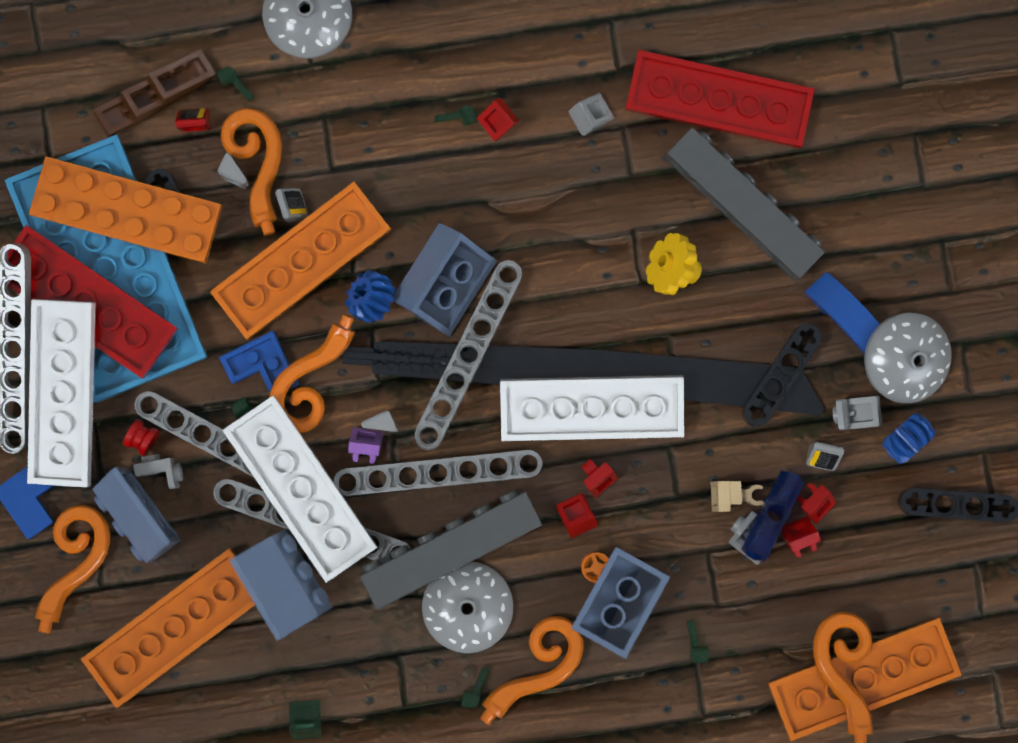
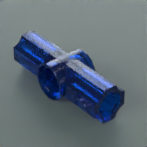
M783 470L779 472L741 548L746 556L762 562L767 560L783 525L790 517V511L805 483L800 479V476ZM767 511L775 512L779 521L771 520L767 515Z

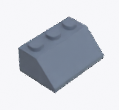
M439 223L394 293L393 298L396 300L395 303L450 337L497 260L462 233Z
M128 467L113 468L92 489L97 495L94 497L96 504L103 512L108 511L114 518L112 522L113 527L120 536H127L133 544L130 546V550L140 562L144 560L146 564L151 563L182 541Z
M286 529L268 537L229 560L277 641L332 608L327 593L319 586L311 566L303 559L295 539L289 535Z
M615 547L571 629L626 659L671 577Z

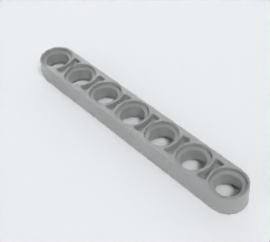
M20 243L6 245L0 250V446L4 451L11 454L18 453L27 448L29 436L31 256L28 248ZM11 249H16L21 254V262L18 266L12 265L8 260V253ZM12 279L18 281L21 285V293L17 297L11 295L8 291V283ZM11 310L17 311L21 316V324L18 327L12 326L8 321V314ZM12 340L18 342L21 346L19 357L12 356L8 351V344ZM10 371H16L21 376L22 381L19 387H14L9 383L8 375ZM10 401H15L21 406L22 411L19 417H14L10 414L8 410ZM10 431H16L21 436L22 441L19 447L10 444L8 440Z
M507 260L499 263L416 428L415 441L421 449L430 451L438 448L520 284L522 271L516 262ZM504 268H512L515 270L517 278L511 283H506L501 280L500 272ZM492 294H498L503 298L504 304L499 309H491L487 305V298ZM481 320L488 322L491 326L490 332L485 336L477 335L473 330L476 322ZM465 347L474 348L478 354L477 359L471 363L464 362L460 357L462 349ZM452 374H459L464 379V385L457 390L451 389L447 385V378ZM436 402H448L451 406V412L445 417L437 416L433 411ZM433 428L437 432V440L432 444L423 443L420 439V433L423 429Z
M143 392L136 398L135 410L142 418L254 477L237 452L232 457H227L222 453L221 445L228 439L222 431L223 428L157 393ZM147 397H154L158 403L157 410L152 414H146L142 410V401ZM173 411H180L184 416V423L179 428H172L168 423V417ZM200 425H206L211 431L209 440L203 443L197 441L194 434L196 428Z
M533 450L346 468L336 473L333 482L342 495L352 496L528 478L540 472L542 459ZM532 455L537 459L536 470L527 473L521 469L520 460L523 456ZM502 458L506 461V473L500 476L492 474L489 467L493 459ZM472 461L477 466V473L473 478L466 479L461 476L459 470L463 462ZM436 464L443 465L447 470L446 478L440 482L433 481L429 475L431 467ZM411 467L416 471L417 478L413 484L405 485L400 481L399 474L403 468ZM380 470L386 475L387 479L383 487L375 488L370 484L369 476L373 471ZM350 473L356 479V486L351 491H345L339 485V479L343 474Z
M231 479L221 480L216 484L213 494L218 504L290 530L285 522L278 519L277 510L263 490ZM225 484L233 485L237 492L236 497L230 502L224 501L220 496V489ZM255 494L261 495L265 500V506L260 512L252 511L248 505L250 497ZM364 527L369 535L377 537L380 543L378 550L364 556L371 560L379 559L382 563L391 558L390 552L395 546L407 545L408 549L411 548L405 541Z

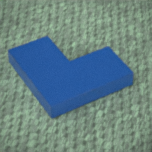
M273 330L219 357L231 384L234 385L260 372L269 392L278 375L290 365ZM298 379L290 386L289 390L301 385Z
M28 466L0 485V501L27 540H31L55 523L38 498L55 485L28 484Z

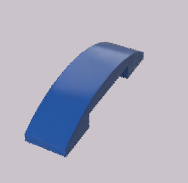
M825 272L804 293L823 314H827L865 355L867 342L880 323L840 282L828 272Z

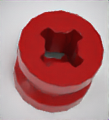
M136 419L126 433L123 446L127 448L134 447L140 455L145 457L153 448L160 430L154 427L149 429L144 425L143 421Z

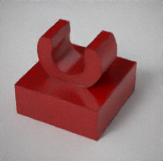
M502 98L496 99L476 118L494 142L500 140L519 122Z
M589 459L581 466L589 476L583 483L595 498L618 480L617 475L606 462L598 468Z
M809 483L807 487L813 493L809 499H804L799 494L796 496V499L807 517L817 524L837 502L831 492L823 485L817 488L814 484Z
M808 517L780 527L783 539L792 553L794 552L798 558L801 557L800 549L809 546L814 552L817 549L816 543L821 541L818 531Z

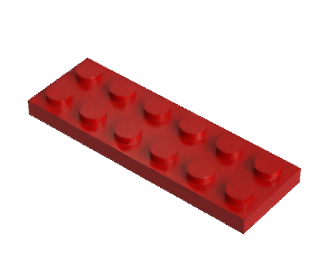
M638 50L625 110L801 149L815 88Z
M26 225L14 243L23 244L30 252L31 300L96 302L95 347L144 379L179 328ZM16 249L9 251V262L14 266L20 264L21 254ZM12 279L8 283V287L20 295L21 285L18 281Z

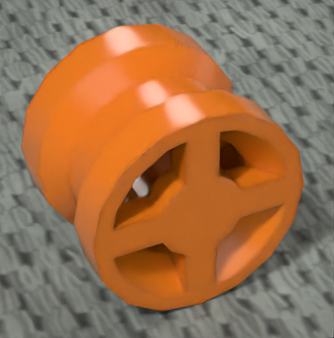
M600 552L587 554L581 562L583 576L590 582L596 583L609 558Z

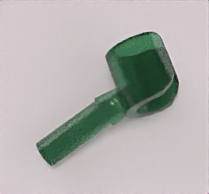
M225 67L217 72L224 87L234 83L235 87L249 102L255 98L242 84L233 68Z
M463 106L458 111L434 115L435 122L457 120L461 118L463 126L478 122L476 111L471 106Z
M245 397L234 402L232 406V412L237 419L252 410Z
M694 620L687 621L691 640L690 659L695 663H706L708 661V646H698Z
M482 667L475 683L474 691L464 690L463 707H477L480 701L482 686L489 669Z

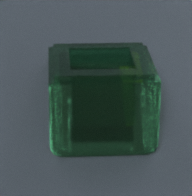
M320 700L289 702V732L293 740L322 737Z

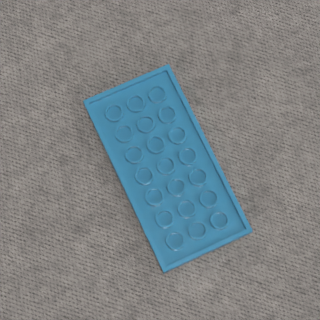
M117 134L57 158L61 161L137 181L121 139ZM43 164L5 179L23 228L26 225L31 227L179 328L144 379L94 346L93 403H99L208 358L166 253L30 216L29 210Z

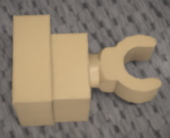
M710 481L712 512H731L730 505L742 504V502H747L753 506L764 504L763 501H755L752 498V492L755 489H763L762 485L754 484L746 489H741V481Z

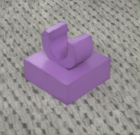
M353 427L348 453H353L352 458L354 462H358L359 454H365L370 456V464H374L376 456H379L382 444V430Z

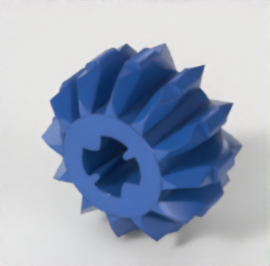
M367 270L364 274L358 273L355 282L350 281L351 288L345 292L348 295L345 305L349 307V313L353 317L364 322L374 323L376 320H383L385 312H391L389 307L391 303L396 301L392 297L396 288L392 286V281L387 276L376 271Z
M914 413L884 439L882 446L887 450V454L892 459L894 458L899 464L905 463L933 439L936 430L931 426L932 424L926 417L923 418L920 413Z

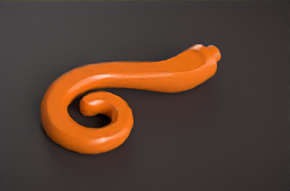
M241 108L231 113L224 121L221 128V142L224 149L231 156L247 159L258 152L261 144L260 137L256 132H250L247 144L239 146L234 140L236 129L243 124H253L262 131L266 141V156L253 184L249 205L254 227H261L264 236H269L275 233L273 222L277 220L271 201V189L281 161L282 140L276 124L267 114L253 108Z
M343 314L339 324L332 323L324 343L315 351L297 359L285 368L272 385L269 398L272 396L277 398L300 433L308 432L320 423L325 411L324 400L321 394L311 387L297 388L289 398L291 405L297 406L303 400H308L312 404V411L304 418H295L288 414L285 409L286 394L290 386L298 378L335 361L348 348L355 334V331L350 329L354 318L349 315Z
M75 505L69 507L60 514L54 524V541L66 553H80L89 545L90 536L86 532L79 534L76 540H70L67 537L66 530L74 521H85L92 526L94 530V543L88 557L76 568L54 582L40 599L35 615L36 619H40L39 632H51L53 622L59 623L66 598L98 570L107 556L110 546L109 525L101 512L92 506Z
M839 611L830 614L818 626L813 640V656L821 676L845 706L848 734H854V743H867V734H873L869 708L859 692L835 668L830 657L829 642L832 634L837 629L849 628L855 631L859 639V644L855 649H848L842 639H837L834 642L836 656L844 662L855 663L868 655L872 645V635L867 623L861 617L854 613Z
M551 616L539 621L530 633L529 646L531 652L538 660L553 662L562 654L560 645H554L549 649L544 648L542 645L543 636L550 631L560 632L566 637L568 642L566 656L557 667L548 672L513 679L501 684L482 703L486 710L479 719L490 725L496 716L502 719L512 704L519 698L555 687L574 673L583 656L584 640L582 634L571 629L574 624L573 621L561 616Z

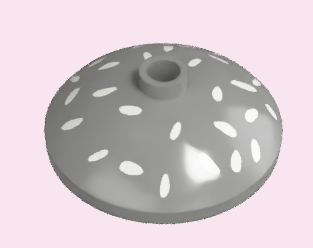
M264 0L262 17L265 30L276 47L296 58L314 59L331 53L345 40L352 23V6L350 0ZM307 4L311 7L307 13L300 12L302 5Z
M905 312L887 318L876 327L867 342L864 355L867 377L874 389L889 400L899 403H915L928 398L941 387L949 373L951 346L945 331L935 320L918 313ZM919 355L920 362L918 365H915L914 359Z
M471 561L428 584L422 601L423 619L432 637L442 646L460 653L483 651L497 643L509 628L513 615L512 594L506 581L497 571L485 564ZM464 603L472 604V613H463L461 606Z

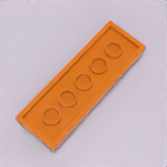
M45 156L29 215L206 264L223 206L215 202Z
M352 182L212 289L210 293L246 340H249L389 233L391 228L357 184Z
M231 548L227 549L81 658L83 664L116 709L255 606L254 601L229 561L236 557Z
M939 617L873 641L868 655L861 661L847 663L840 660L837 656L831 657L835 668L864 698L869 711L962 676ZM816 664L767 682L790 741L847 720L845 706L827 685Z

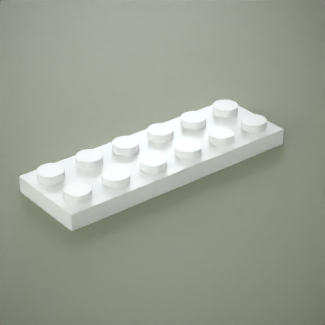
M31 300L28 484L73 487L91 486L96 302Z
M683 375L500 379L501 441L684 437Z
M275 396L270 397L222 430L326 583L378 548Z

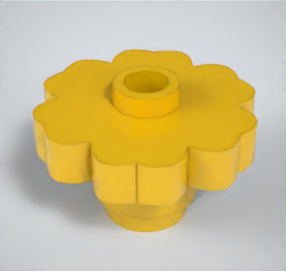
M668 233L664 241L659 240L656 242L649 254L651 263L646 268L647 282L654 285L656 292L664 295H675L679 287L685 288L687 284L695 283L702 272L701 263L697 261L695 244L689 243L688 237L679 233Z

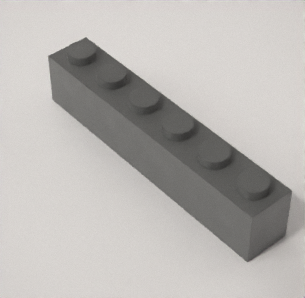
M692 127L667 153L665 159L793 281L799 280L825 253L820 248L822 246L821 242L810 233L806 235L799 228L800 223L790 213L784 214L776 207L778 202L773 196L767 192L761 193L754 186L756 181L747 172L743 171L740 173L733 166L734 161L726 152L722 150L718 152L711 145L712 140L702 130L697 132Z
M516 489L500 496V503L492 507L487 503L472 511L473 517L463 521L462 517H459L445 524L447 530L437 535L434 531H431L419 537L418 541L420 544L408 549L407 545L401 546L390 552L392 558L382 563L379 559H376L362 567L364 572L359 574L376 610L541 526L542 524L526 492L517 493Z

